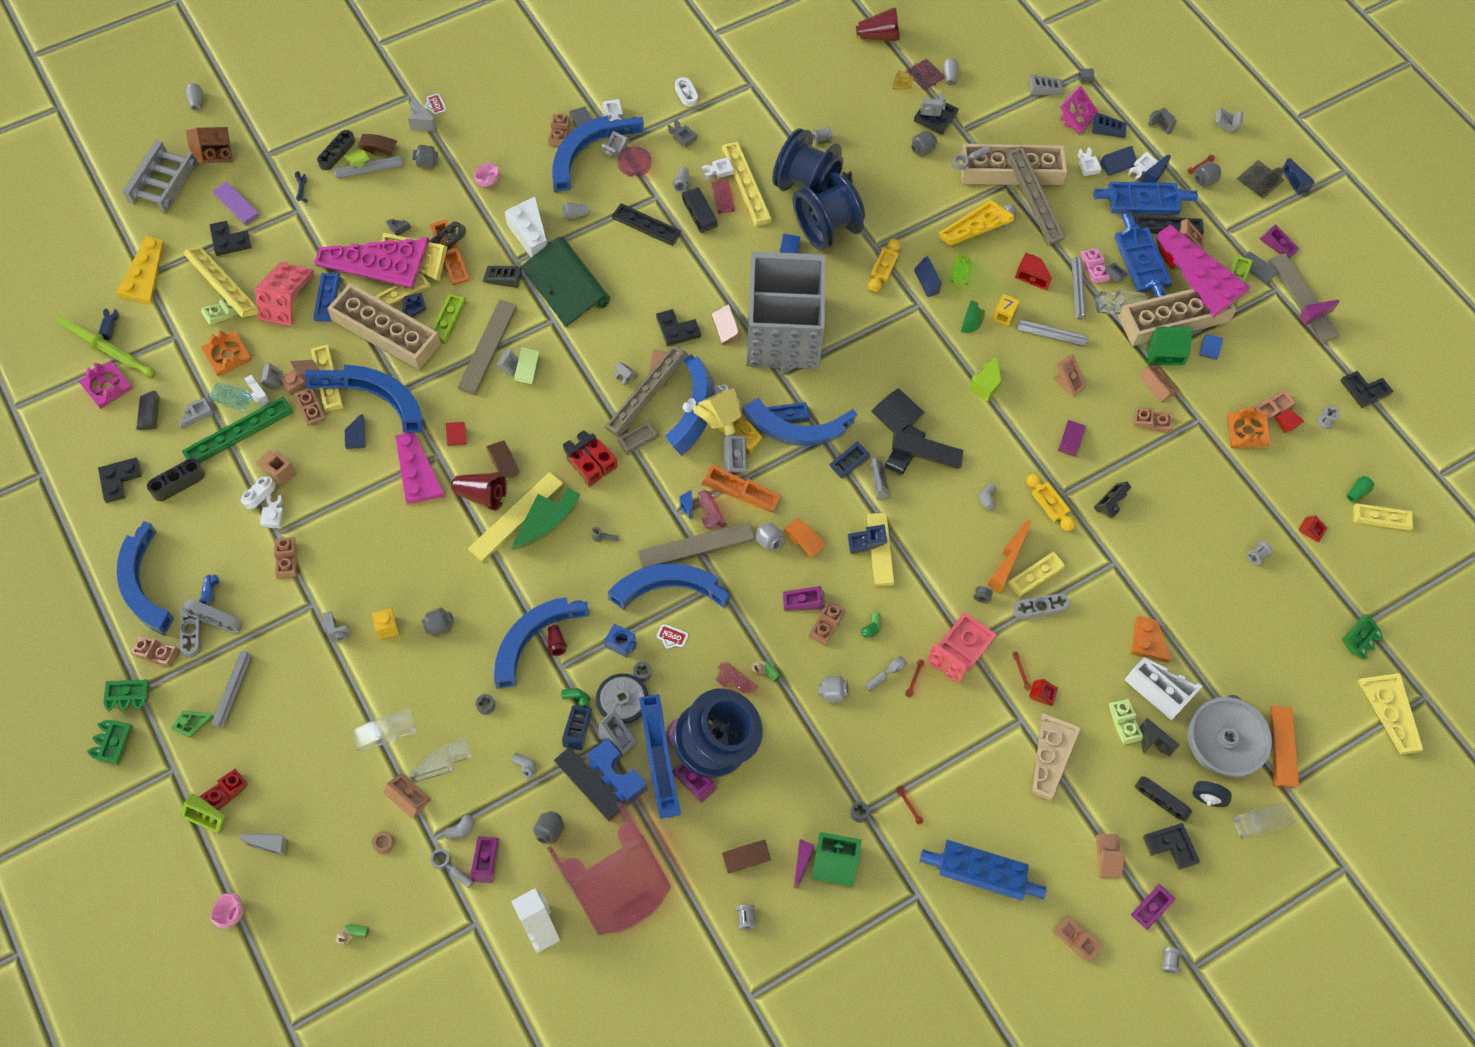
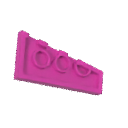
M415 433L395 435L406 503L410 504L445 497Z

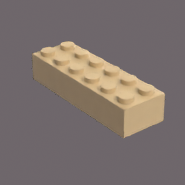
M962 144L960 154H964L967 157L972 152L988 146L990 152L976 159L968 160L966 169L960 170L962 184L1020 185L1006 153L1021 146L1025 150L1040 185H1063L1067 174L1064 145Z
M351 283L347 285L327 308L333 322L417 370L422 368L441 345L438 332Z
M1193 289L1124 305L1118 318L1131 345L1136 346L1148 343L1156 327L1183 326L1192 327V331L1228 323L1235 314L1236 308L1232 304L1213 318L1210 315L1211 311L1201 302L1202 298L1200 295L1195 293Z

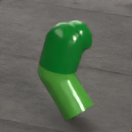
M872 613L871 624L861 629V635L864 638H872L880 632V613Z

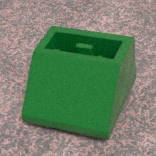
M1156 327L1146 346L1149 365H1185L1190 356L1192 327Z
M820 832L811 880L853 887L862 840Z

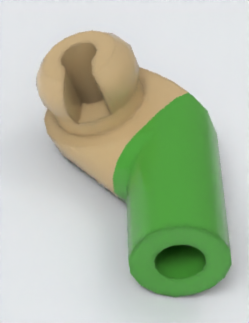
M756 661L751 666V670L755 674L768 675L773 682L781 677L770 662Z
M348 924L337 933L335 940L339 945H344L355 936L366 938L369 927Z

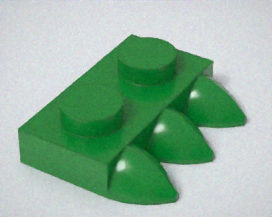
M1364 614L1341 640L1351 654L1367 659L1366 648L1375 650L1374 640L1382 642V633L1371 615Z
M148 679L106 681L103 700L106 710L110 712L118 703L119 707L124 711L131 702L139 710L148 701L150 682Z
M114 720L99 722L97 724L98 727L106 733L97 734L92 739L101 747H93L87 750V752L99 762L119 765L133 726L129 723Z

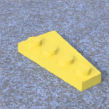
M1400 673L1359 679L1358 683L1400 755L1421 752L1423 747Z

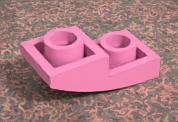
M1098 248L1081 251L1084 266L1093 284L1109 281L1111 276L1105 272L1104 257Z

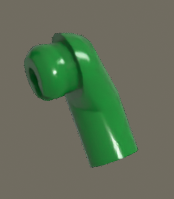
M579 688L562 689L561 691L563 700L575 698L579 700L578 704L580 707H588L590 705V696Z

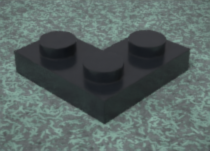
M946 103L945 110L941 111L940 116L920 115V108L914 116V122L943 135L958 114L959 108Z
M227 220L209 224L216 256L252 248L247 230L231 234Z
M673 309L656 313V319L666 346L701 337L696 319L678 323Z
M1358 371L1350 373L1340 380L1361 408L1382 400L1394 392L1384 378L1368 384Z
M137 457L98 467L103 498L106 503L126 498L123 482L142 477Z
M1183 823L1143 836L1151 857L1171 851L1179 870L1200 863Z

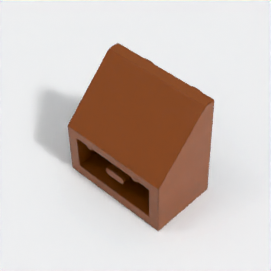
M206 127L186 130L188 147L201 164L233 162L228 127Z

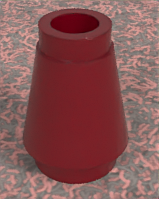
M553 625L548 628V651L552 656H561L566 652L567 644L560 627Z

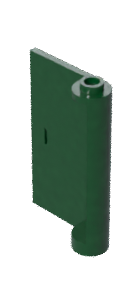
M564 237L556 238L520 266L565 327L574 322L591 307L605 308L609 304L610 296Z

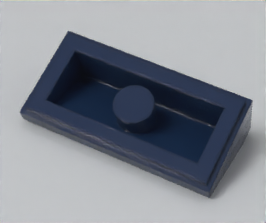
M1129 146L1104 155L1100 164L1108 176L1135 167L1134 163L1137 159L1133 147Z
M926 256L915 267L914 272L926 296L930 297L939 294L942 282L929 257Z

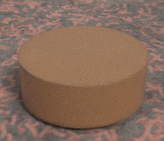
M386 831L378 832L372 839V846L379 854L389 853L394 847V838Z

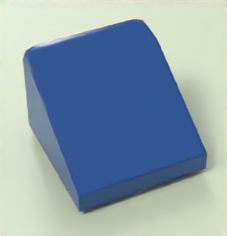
M1206 334L1201 343L1200 356L1217 360L1223 338Z
M692 490L684 493L679 498L680 507L690 519L692 518Z

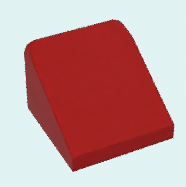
M1287 408L1275 417L1284 433L1294 430L1304 422L1290 408Z
M465 422L446 423L448 446L467 444Z
M1315 515L1306 517L1298 530L1314 541L1320 542L1327 527Z
M1045 679L1035 680L1029 698L1053 706L1058 688Z

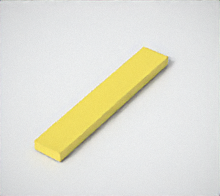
M738 141L722 145V151L725 158H729L734 169V179L755 227L772 223V218Z
M202 247L185 250L184 255L242 318L259 313V308Z
M549 472L468 548L469 552L483 563L522 526L537 494L551 499L564 486L563 482Z

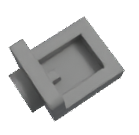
M943 93L939 94V99L923 98L920 115L940 116L941 111L945 110L946 105Z
M1220 108L1216 112L1215 124L1229 133L1239 128L1243 123L1242 111L1232 115Z
M613 131L606 144L602 143L601 147L608 156L614 157L615 155L620 158L629 139Z
M331 611L323 613L322 627L324 632L328 633L332 642L343 641L351 636L347 625L337 628Z

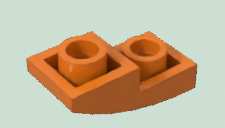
M798 518L783 529L794 544L799 543L810 558L826 545L808 525Z

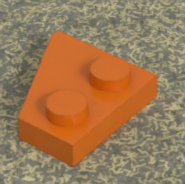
M1137 616L1131 654L1169 663L1171 656L1158 621Z

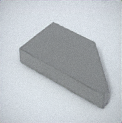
M205 397L187 405L179 426L183 429L214 415Z

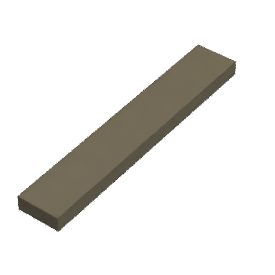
M1023 146L1008 151L1006 153L1008 161L1048 246L1064 240L1063 231Z
M1286 253L1270 258V265L1278 270V277L1301 312L1306 305L1318 303ZM1327 315L1310 323L1322 344L1335 340L1340 336Z
M499 300L458 385L460 391L473 395L477 394L517 309L516 304Z
M673 345L607 423L605 428L620 437L686 359L688 353Z
M749 522L643 549L638 551L642 568L658 564H670L753 542L754 535Z

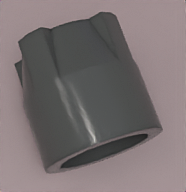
M1093 68L1079 69L1078 78L1080 83L1094 81Z

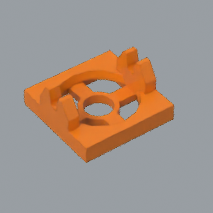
M219 330L218 336L211 334L210 342L201 346L217 376L252 360L236 331L225 334V332ZM233 342L238 346L229 348L225 346V343ZM219 346L221 349L219 355L213 357L214 349ZM225 351L232 352L229 358H223L222 354Z
M1252 406L1250 410H1246V407H1243L1239 412L1228 413L1231 448L1269 447L1270 438L1266 411L1257 412L1256 408ZM1244 419V425L1241 428H1234L1237 421ZM1250 419L1257 420L1262 427H1255L1251 424ZM1251 427L1254 432L1252 434H1245L1243 428ZM1255 433H1263L1261 437L1255 435ZM1237 434H1242L1244 437L1240 438Z

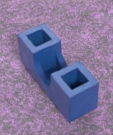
M605 739L588 753L589 766L594 772L597 770L602 775L601 779L607 787H613L616 791L614 794L621 803L625 801L629 805L647 790V783L634 768L624 775H619L613 771L614 765L621 760L620 752L608 739Z

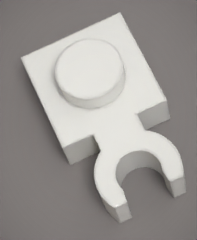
M619 99L603 101L602 105L605 116H608L611 119L610 121L622 120L620 117L623 116Z
M1087 148L1086 154L1082 152V149H1079L1078 152L1079 165L1084 176L1100 174L1101 172L1097 157H1091V148Z
M1145 152L1134 163L1135 167L1129 170L1128 175L1136 173L1137 176L1134 179L1136 182L1140 179L1142 173L1144 174L1158 161L1148 152Z
M726 157L712 161V166H702V173H705V180H708L714 175L717 178L733 175L734 169L729 158Z
M252 375L244 378L249 388L253 391L251 396L256 404L260 402L263 407L270 404L266 394Z
M268 495L266 500L269 507H263L260 526L262 528H281L284 510L280 507L283 504V499L281 495H278V500L272 502L271 495Z

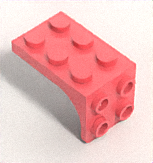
M280 262L255 287L256 306L259 308L257 318L263 321L290 326L293 323L292 313L295 298L298 292L314 276V269L307 268L306 266L291 265L288 262Z
M964 612L941 642L932 646L927 660L932 667L940 669L946 673L950 680L957 681L960 684L997 634Z

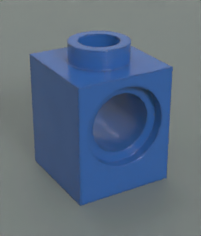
M616 624L612 626L605 638V647L624 657H627L629 652L632 653L637 645L635 633ZM620 639L627 640L624 644L617 643Z

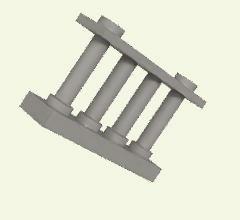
M156 140L122 192L128 203L135 204L137 199L141 197L157 202L162 213L166 214L168 209L172 207L175 198L192 171L197 167L198 160L191 150L186 157L169 153L163 142ZM164 159L182 163L178 170L160 165ZM158 171L171 175L173 178L170 183L153 179L152 176ZM148 184L165 189L161 196L143 190Z

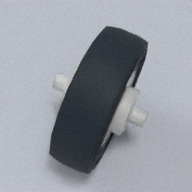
M1199 781L1193 787V796L1200 802L1207 804V806L1227 807L1231 802V792L1216 782Z

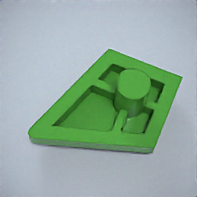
M182 711L171 729L191 738L214 715L205 712Z

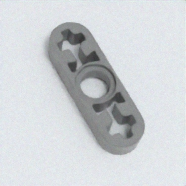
M1062 593L1024 599L1015 604L1013 614L1020 620L1059 614L1067 610L1070 600ZM1058 600L1061 603H1064L1062 607L1060 606V604H1056ZM1039 602L1044 603L1047 609L1040 611L1036 604ZM1020 607H1022L1023 609H1027L1026 612L1023 613V611H1019Z
M187 600L183 607V611L187 615L231 633H238L243 624L237 617L196 600Z
M185 602L181 607L180 651L184 656L193 658L201 651L202 621L194 617L191 619V616L183 611ZM189 625H196V630L193 633H186V628ZM188 639H191V643L194 646L191 648V651H188L186 649L190 647V641Z

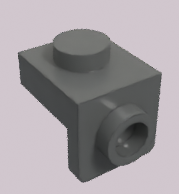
M1164 107L1150 115L1148 126L1151 127L1158 124L1166 134L1173 132L1177 120Z

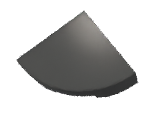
M390 219L386 221L387 226L397 236L411 229L410 224L405 220Z

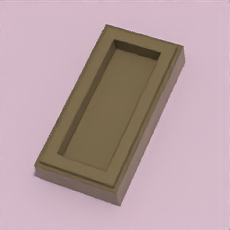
M647 421L618 437L617 442L626 455L659 438V434L651 423Z

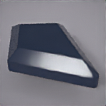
M422 293L404 297L402 313L413 317L426 310Z

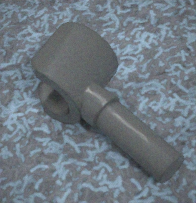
M599 527L592 528L594 533H599L598 535H591L595 542H599L602 539L618 541L619 536L602 533Z

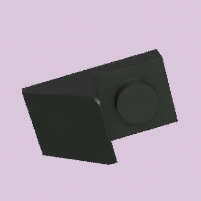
M1148 718L1140 726L1143 734V739L1141 740L1143 753L1152 744H1155L1161 753L1167 754L1170 757L1180 746Z

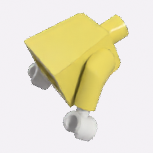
M722 384L721 387L718 385L715 388V395L698 402L697 406L695 399L690 398L687 402H684L682 407L685 412H692L694 410V413L705 420L712 429L722 427L725 436L736 432L732 422L741 418L740 399L737 398L735 389H728L726 384Z

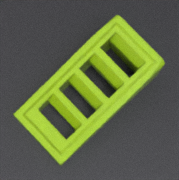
M193 793L184 801L180 817L218 834L221 832L225 820V815Z

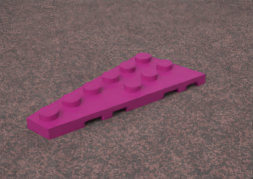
M1172 225L1158 233L1157 239L1167 253L1172 255L1176 266L1179 265L1182 269L1183 276L1194 292L1200 295L1202 298L1201 302L1211 311L1210 315L1213 318L1249 292L1251 287Z
M423 237L418 240L405 239V241L370 242L364 245L351 244V246L343 247L340 245L319 247L314 264L318 267L413 289L430 240L428 237Z

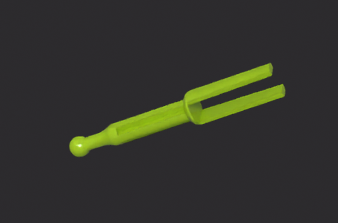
M61 316L58 317L57 323L89 342L91 349L101 350L126 366L143 372L148 378L154 376L155 371L153 368L144 366L132 355L104 340L102 334L94 335Z

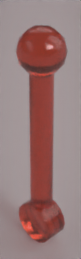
M1209 155L1203 162L1193 168H1188V173L1192 174L1199 166L1207 162H1213L1215 156Z
M1017 651L1013 652V658L1016 660L1024 681V689L1030 690L1031 684L1027 681Z
M922 659L917 661L918 666L909 689L905 692L907 697L913 696L915 682L921 667L924 666V660Z
M902 786L897 787L896 793L902 796L916 818L915 822L919 825L922 824L923 818L917 814L904 794L905 789Z

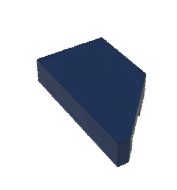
M360 414L345 429L346 449L365 447V417L363 414Z

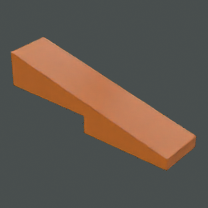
M447 219L430 224L433 237L449 225ZM443 237L440 240L441 245H445L447 243L446 237ZM455 244L446 251L444 265L452 285L470 280L459 249Z
M714 464L710 466L702 482L704 486L772 513L781 495L748 478L745 481Z
M1029 519L1026 520L1006 545L1003 554L1007 558L989 580L988 586L999 594L1005 585L1032 521Z
M1270 706L1273 786L1299 787L1292 707Z

